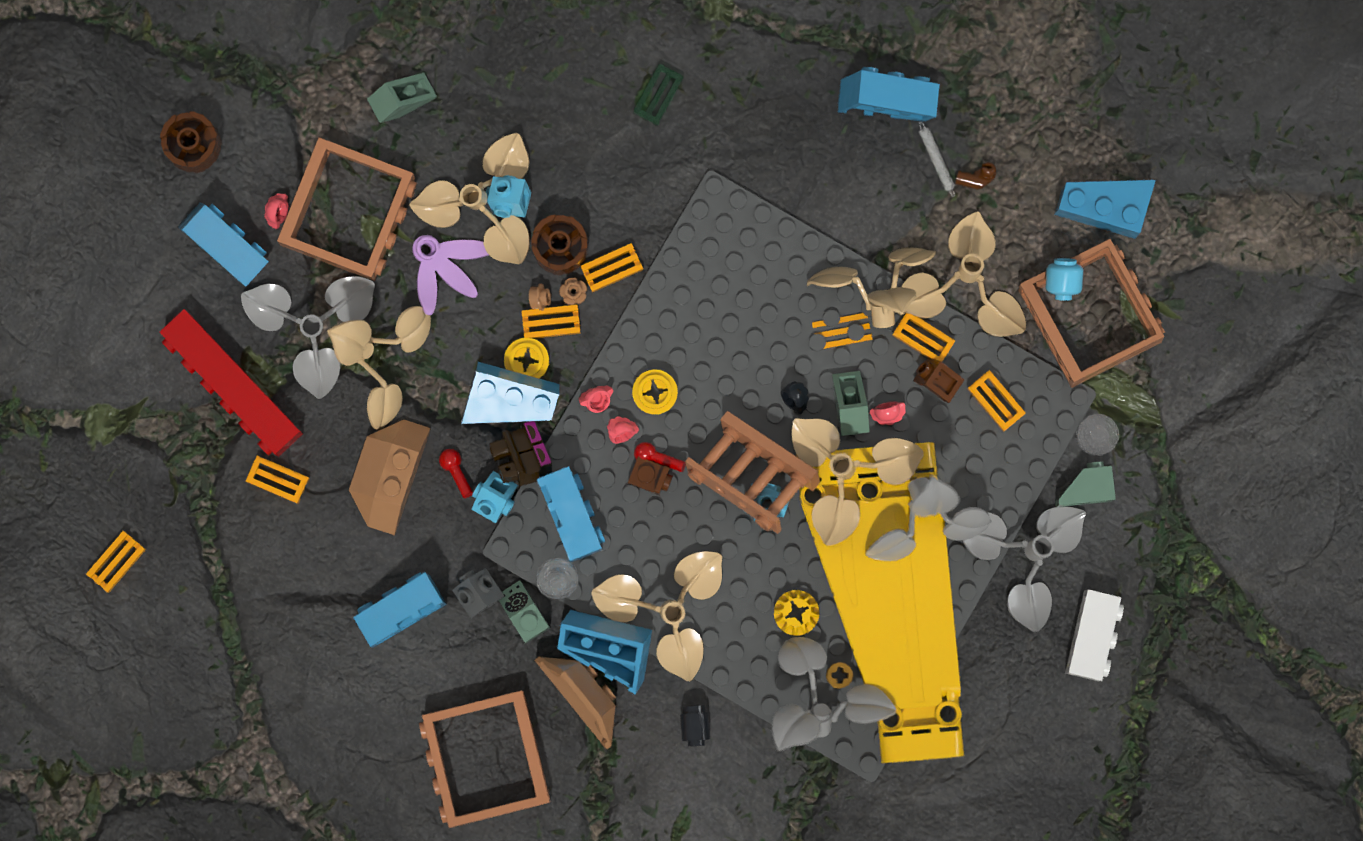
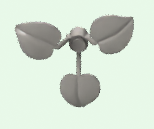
M345 277L334 281L325 293L326 302L333 308L320 317L307 315L300 319L286 313L291 307L290 295L287 290L276 284H264L245 291L241 294V301L249 319L257 327L265 331L279 330L284 323V317L300 324V330L303 335L311 338L313 351L305 350L297 355L293 363V373L303 388L308 390L317 399H321L333 388L340 372V362L337 360L334 350L323 348L318 351L316 337L323 331V321L335 312L343 322L363 320L370 312L375 284L373 281L363 277Z
M931 476L930 479L925 477L917 478L908 485L912 501L908 503L910 508L909 530L905 532L902 529H896L884 534L868 548L865 554L869 558L881 561H896L908 556L916 547L915 540L911 538L914 535L915 515L927 517L940 513L944 521L949 523L943 528L944 535L949 539L958 541L967 540L979 535L992 521L985 510L976 507L963 509L957 512L953 518L949 517L946 512L953 510L959 503L957 492L950 485L934 476Z
M1054 507L1044 511L1036 522V529L1040 535L1028 542H1003L1007 535L1005 523L999 516L988 513L992 521L990 525L979 535L963 540L969 552L982 560L997 558L1001 547H1023L1027 558L1035 561L1026 579V585L1018 584L1014 586L1007 596V607L1012 617L1033 632H1038L1046 624L1051 612L1052 597L1050 590L1044 583L1037 582L1031 585V581L1039 566L1043 564L1042 559L1049 557L1053 551L1067 553L1076 548L1082 536L1083 522L1086 515L1084 510L1073 507Z
M794 637L786 640L779 650L778 662L785 672L792 675L809 673L812 708L804 712L798 705L790 704L776 712L773 718L772 733L778 751L791 746L809 743L817 737L827 736L831 732L832 722L838 721V716L844 708L847 719L857 723H871L896 714V707L879 688L872 685H857L847 692V701L841 702L836 711L832 713L826 704H818L815 673L813 670L821 669L826 665L827 656L823 647L809 638Z

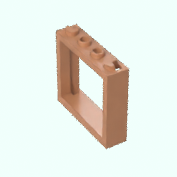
M318 138L277 242L288 249L375 281L376 276H381L383 269H385L387 260H384L387 249L392 250L395 244L397 234L394 231L397 223L402 224L405 219L407 208L404 206L407 198H412L415 193L414 190L417 182H414L415 176L407 170ZM330 153L401 179L367 266L296 239Z
M1111 239L1071 259H1076L1077 264L1085 267L1105 257L1148 335V338L1080 371L1037 290L1046 286V271L1021 283L1018 291L1071 388L1160 344L1164 338L1163 333L1165 331L1161 326V320L1158 317H1153L1150 311L1152 306L1149 298L1145 293H1140L1136 286L1138 280L1132 269L1127 270L1122 261L1125 259L1122 250H1119L1117 245L1114 246Z
M523 690L422 715L423 722L419 723L422 739H428L430 750H426V757L429 767L434 766L437 777L432 778L436 795L441 794L443 806H439L442 822H448L449 828L551 802ZM513 702L536 797L456 817L434 722Z

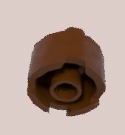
M194 111L179 115L175 114L164 124L160 133L163 152L180 170L194 173L204 172L219 156L222 144L220 136L213 124L202 114ZM189 139L196 142L193 146H188L186 141Z
M550 215L542 219L534 228L531 239L532 252L538 265L545 271L554 275L569 274L583 264L588 253V241L585 230L576 219L564 215ZM556 240L560 242L566 241L563 250L559 248L554 249V242Z

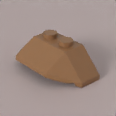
M401 420L366 437L349 491L368 527L392 535L396 534L431 428L407 420Z
M538 657L535 662L603 746L609 749L612 746L616 705L613 703L616 696L606 684L602 688L595 680L598 674L591 665L588 667L576 660Z

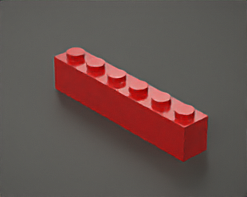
M185 309L160 331V334L165 338L161 341L162 344L172 354L177 351L184 358L180 363L191 374L196 371L203 378L199 383L210 394L216 392L222 398L219 404L230 415L235 412L242 419L238 424L248 435L254 432L261 439L257 444L268 456L273 452L279 457L303 435L292 421Z

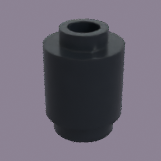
M705 705L682 707L683 714H680L682 741H688V747L705 746V740L710 739L709 714L705 712Z

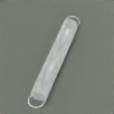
M921 129L919 134L923 137V143L929 151L928 153L933 160L934 167L938 170L937 173L942 179L941 182L946 188L945 191L952 189L951 185L955 187L954 183H951L953 180L950 179L949 171L945 169L946 165L941 160L940 152L934 148L933 144L936 145L934 138L928 135L932 136L931 132L929 133L925 129H923V132Z

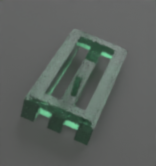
M659 63L633 114L639 115L644 120L650 121L658 127L684 76ZM663 72L666 76L645 112L642 108ZM671 78H675V82L656 117H654L652 113Z

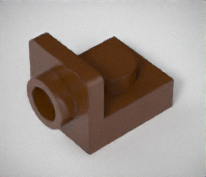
M931 358L920 364L916 372L917 375L913 379L915 383L925 386L947 403H950L964 382L961 376L943 362Z
M638 456L628 484L660 496L662 490L667 492L673 476L668 474L670 467L662 466L649 460H643Z

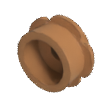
M569 278L565 281V284L560 286V296L564 298L563 301L566 304H581L586 299L585 292L587 291V286L583 281ZM572 289L576 290L575 294L571 293Z
M541 283L537 287H531L529 290L531 308L544 311V308L551 303L550 290L544 289V285Z

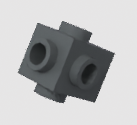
M486 568L478 573H475L474 570L467 572L459 578L461 584L452 590L470 618L489 609L504 597Z

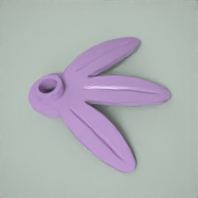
M422 235L414 241L412 252L414 257L421 262L417 275V292L419 302L426 315H432L436 306L437 280L435 271L457 292L471 298L477 297L478 292L471 280L448 258L469 260L488 256L489 254L485 250L484 242L453 240L439 244L437 239L430 235ZM426 244L430 247L429 254H424L421 251L422 245Z

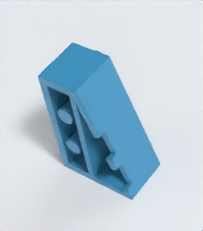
M863 67L862 70L841 79L838 112L847 113V110L854 108L864 110V115L873 116V112L888 114L890 118L927 121L935 118L937 115L939 84L930 82V79L927 77H913V79L904 78V74L900 72L882 74L878 73L876 68Z
M200 202L178 228L246 287L269 262L264 258L267 252L255 242L251 245L243 239L245 233L236 224L232 223L228 226L222 220L224 214L216 206L211 204L207 207Z
M420 572L406 581L407 584L397 589V587H394L382 594L383 599L374 605L371 601L357 609L359 614L353 618L370 647L374 648L447 605L429 574L426 572L422 574Z

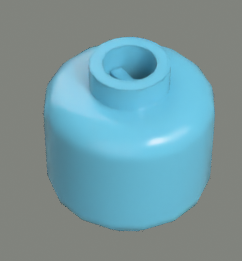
M1056 258L1054 263L1047 266L1046 290L1051 294H1055L1056 300H1072V295H1077L1082 291L1083 267L1077 264L1076 259Z

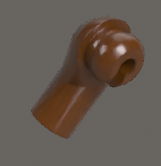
M987 162L973 174L958 170L955 184L973 189H982L996 177V167L994 164Z

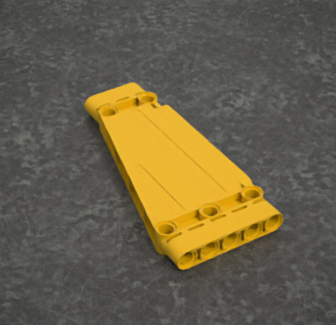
M934 442L914 443L924 452L916 471L932 469L933 472H915L903 484L890 485L883 482L878 476V468L856 467L854 475L843 482L844 500H852L858 504L860 521L855 531L838 544L827 546L823 543L812 522V510L815 503H809L805 499L804 495L805 491L808 490L807 487L799 488V500L864 685H872L882 690L896 707L898 722L894 727H887L883 720L877 721L881 763L964 756L961 709L959 706V697L961 695L947 542L946 536L943 533L945 521L940 513L927 517L915 515L914 535L911 538L915 540L916 547L908 556L900 560L881 561L869 558L865 554L868 548L884 534L896 529H902L905 532L909 530L910 508L908 503L912 501L908 489L909 483L921 477L930 479L931 476L938 478ZM874 447L836 450L831 453L832 455L845 453L853 461L876 463L872 455ZM826 458L821 466L813 467L818 471L820 479L819 485L815 488L820 493V499L828 495L839 498L837 480L830 481V478L837 477L830 469L831 460ZM877 474V477L859 478V476ZM864 484L875 486L877 494L874 498L868 499L863 496L861 489ZM944 706L952 707L955 712L951 722H944L940 717V711ZM957 726V731L940 732V728ZM929 729V733L911 734V730ZM901 731L899 736L883 737L885 732Z

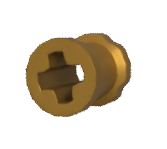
M841 662L833 664L826 672L827 682L837 689L848 686L853 678L851 668ZM838 667L842 668V673H847V678L842 679L841 684H837V679L832 678V673L837 672Z

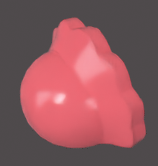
M277 193L275 196L270 197L265 206L264 217L268 225L274 229L280 227V224L286 219L289 205L287 202L288 195Z
M608 385L590 388L578 398L579 403L593 413L602 412L610 404L613 389Z
M896 401L886 402L877 405L869 412L872 419L880 425H893L895 422L901 421L906 413L905 403H898Z
M619 416L610 419L607 425L609 439L614 444L628 441L639 431L635 422Z

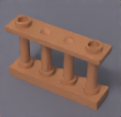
M727 411L720 419L724 435L702 462L698 464L689 457L685 461L688 476L696 484H705L755 518L756 523L764 530L769 531L771 529L779 534L781 525L777 515L800 487H807L811 491L815 490L820 483L818 471ZM740 442L745 446L746 451L726 475L720 479L709 470L731 443ZM761 456L768 461L769 465L747 492L743 494L731 485L755 457ZM783 471L790 476L791 481L766 510L754 502V500L776 473Z

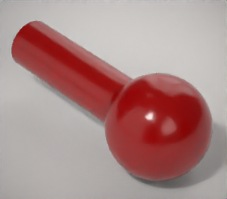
M649 442L639 443L635 447L634 457L636 460L639 456L643 460L665 465L679 472H683L685 469V461L657 452L655 447Z
M446 449L440 454L439 463L443 469L450 471L462 497L468 498L473 495V491L460 468L461 455L455 449Z

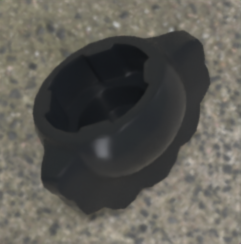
M793 381L781 390L780 394L784 403L796 413L802 414L807 408L809 400L808 390L804 387L803 383Z

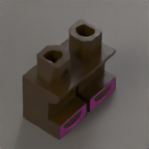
M535 421L523 423V428L513 432L503 430L501 439L489 443L490 453L494 461L506 457L510 461L498 465V472L502 483L517 480L519 486L538 482L537 479L552 473V463L544 443H542V438Z

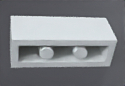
M1089 589L1084 591L1065 674L1094 681H1102L1103 676H1108L1111 667V660H1107L1109 649H1114L1117 641V633L1114 632L1116 621H1121L1124 605L1120 604L1121 597Z

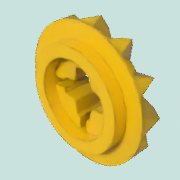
M521 338L511 343L504 355V365L506 370L541 378L545 375L548 368L549 355L541 342L533 338ZM527 349H529L531 359H535L539 363L529 364L526 372H524L523 363L514 359L523 358L525 353H527Z
M654 369L642 373L636 379L632 394L634 402L639 409L647 414L660 415L672 408L677 400L678 390L676 382L668 373ZM651 381H654L658 389H667V391L659 395V404H656L652 396H643V394L651 391Z
M792 590L784 593L777 600L774 607V618L778 627L785 633L794 636L810 632L816 626L820 615L816 600L809 593L801 590ZM791 601L798 608L808 607L801 614L803 624H800V621H797L795 617L785 618L792 611Z

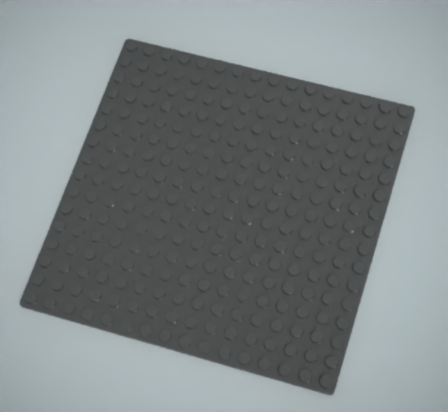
M710 170L703 177L545 445L552 463V473L566 467L570 468L572 475L578 473L584 487L583 490L579 491L583 501L589 500L594 512V516L589 517L593 528L599 526L605 542L600 544L602 550L570 562L539 483L535 482L520 487L513 499L515 503L507 516L504 515L486 544L483 554L488 559L575 610L606 619L610 618L598 609L591 592L608 578L620 574L633 577L640 584L642 590L638 601L661 607L665 601H677L681 590L684 588L674 579L675 568L684 557L702 551L721 554L722 581L718 591L707 599H696L688 591L686 592L684 603L682 604L685 609V617L679 623L678 632L691 628L699 634L703 642L702 662L693 679L773 725V718L776 712L784 706L790 704L798 705L804 712L812 708L809 673L806 672L803 675L789 674L781 668L778 662L779 650L784 642L790 638H809L819 643L825 650L827 656L825 667L813 671L815 673L818 704H826L832 713L836 711L841 702L847 701V692L857 685H864L799 500V489L789 500L784 518L779 517L781 531L777 534L771 529L766 531L761 528L756 521H753L754 518L705 484H696L689 478L686 466L683 472L670 468L668 474L672 475L673 478L667 492L662 490L660 496L628 484L636 463L634 457L635 447L639 443L649 442L655 447L657 452L682 461H686L689 457L700 464L724 435L720 419L727 411L795 456L796 452L792 442V425L796 418L822 419L832 423L837 428L840 436V444L837 450L874 447L880 441L889 438L904 439L912 443L934 442L938 479L950 485L959 497L957 506L953 510L946 512V514L953 518L957 512L970 507L981 508L988 513H993L999 516L1006 525L1007 535L1003 542H1013L1095 399L1096 392L1083 383L1071 388L1062 371L1003 337L986 333L977 322L946 305L944 310L937 316L920 318L955 340L942 362L961 376L964 382L950 403L944 402L925 386L918 385L913 381L917 375L918 367L928 358L892 336L906 312L903 315L894 312L895 324L893 326L876 328L872 324L871 310H866V303L855 283L852 282L849 285L835 288L814 284L807 286V281L824 269L849 267L858 271L857 277L860 278L868 295L874 291L891 289L892 273ZM899 277L897 287H902L905 281ZM863 313L868 317L839 323L840 317ZM908 320L906 324L945 348L947 343ZM824 321L827 326L813 328L812 322ZM869 323L870 329L864 330L861 324ZM849 327L846 334L825 338L821 334H814ZM902 329L901 333H903L907 337L911 338L912 340L922 345L926 349L930 350L934 354L938 356L941 354L934 348L930 347L923 341L919 340L915 336L911 335L910 333ZM872 334V340L823 349L826 342L847 338L858 341L864 335ZM656 369L668 373L677 385L678 394L676 402L670 410L660 415L645 413L637 407L633 399L632 390L634 382L642 373L648 370ZM989 370L1026 412L1025 415L1004 432L967 390L969 386ZM860 371L868 404L869 432L841 436L832 374ZM988 379L984 381L1013 416L1016 415L1015 410ZM651 381V391L643 394V396H652L656 404H659V395L667 391V389H658L654 381ZM793 381L803 383L804 387L808 390L809 400L807 408L802 414H798L784 403L780 394L781 390ZM606 385L612 387L613 393L610 397V404L604 411L593 413L587 407L580 405L578 398L588 389ZM978 386L976 389L1006 423L1008 421L1007 418ZM892 401L905 403L906 413L901 421L895 422L893 425H880L872 419L869 412L872 408L882 403ZM619 416L635 422L639 431L632 438L619 444H614L610 441L607 429L610 419ZM738 441L736 443L732 442L709 471L722 479L746 451L745 446ZM761 456L755 457L731 486L745 494L751 487V483L753 484L769 465L768 461ZM931 469V470H922V471H915V472H916V473H925V472H933V471H932V469ZM782 471L781 473L777 472L769 483L781 487L780 492H782L791 479L788 474ZM877 474L859 476V478L877 477ZM830 478V481L837 480L838 478ZM864 484L862 486L861 492L864 497L871 499L876 496L877 490L874 485ZM810 489L805 491L804 496L807 502L814 504L820 500V493L816 489L814 491ZM765 500L762 504L763 508H769L772 501ZM946 537L956 639L1009 548L1001 547L999 556L993 560H982L969 552L963 540H952ZM788 591H805L818 603L820 614L818 622L810 632L804 635L794 636L787 634L776 624L774 618L775 604ZM791 601L792 611L785 618L795 617L797 621H800V624H803L801 614L808 607L798 608ZM637 606L638 611L635 619L622 623L651 629L649 653L657 657L656 648L663 636L673 634V625L665 622L661 618L660 612ZM841 662L851 668L853 678L848 686L837 689L827 682L826 672L833 664ZM838 667L837 672L832 673V678L837 679V684H841L842 679L847 678V673H842V668ZM845 708L839 714L838 721L832 722L831 732L827 736L817 737L813 741L806 743L807 746L869 782H874L885 765V763H881L877 721L871 723L853 722L845 716ZM897 714L883 719V723L887 727H894L898 722ZM901 731L883 733V737L901 735Z

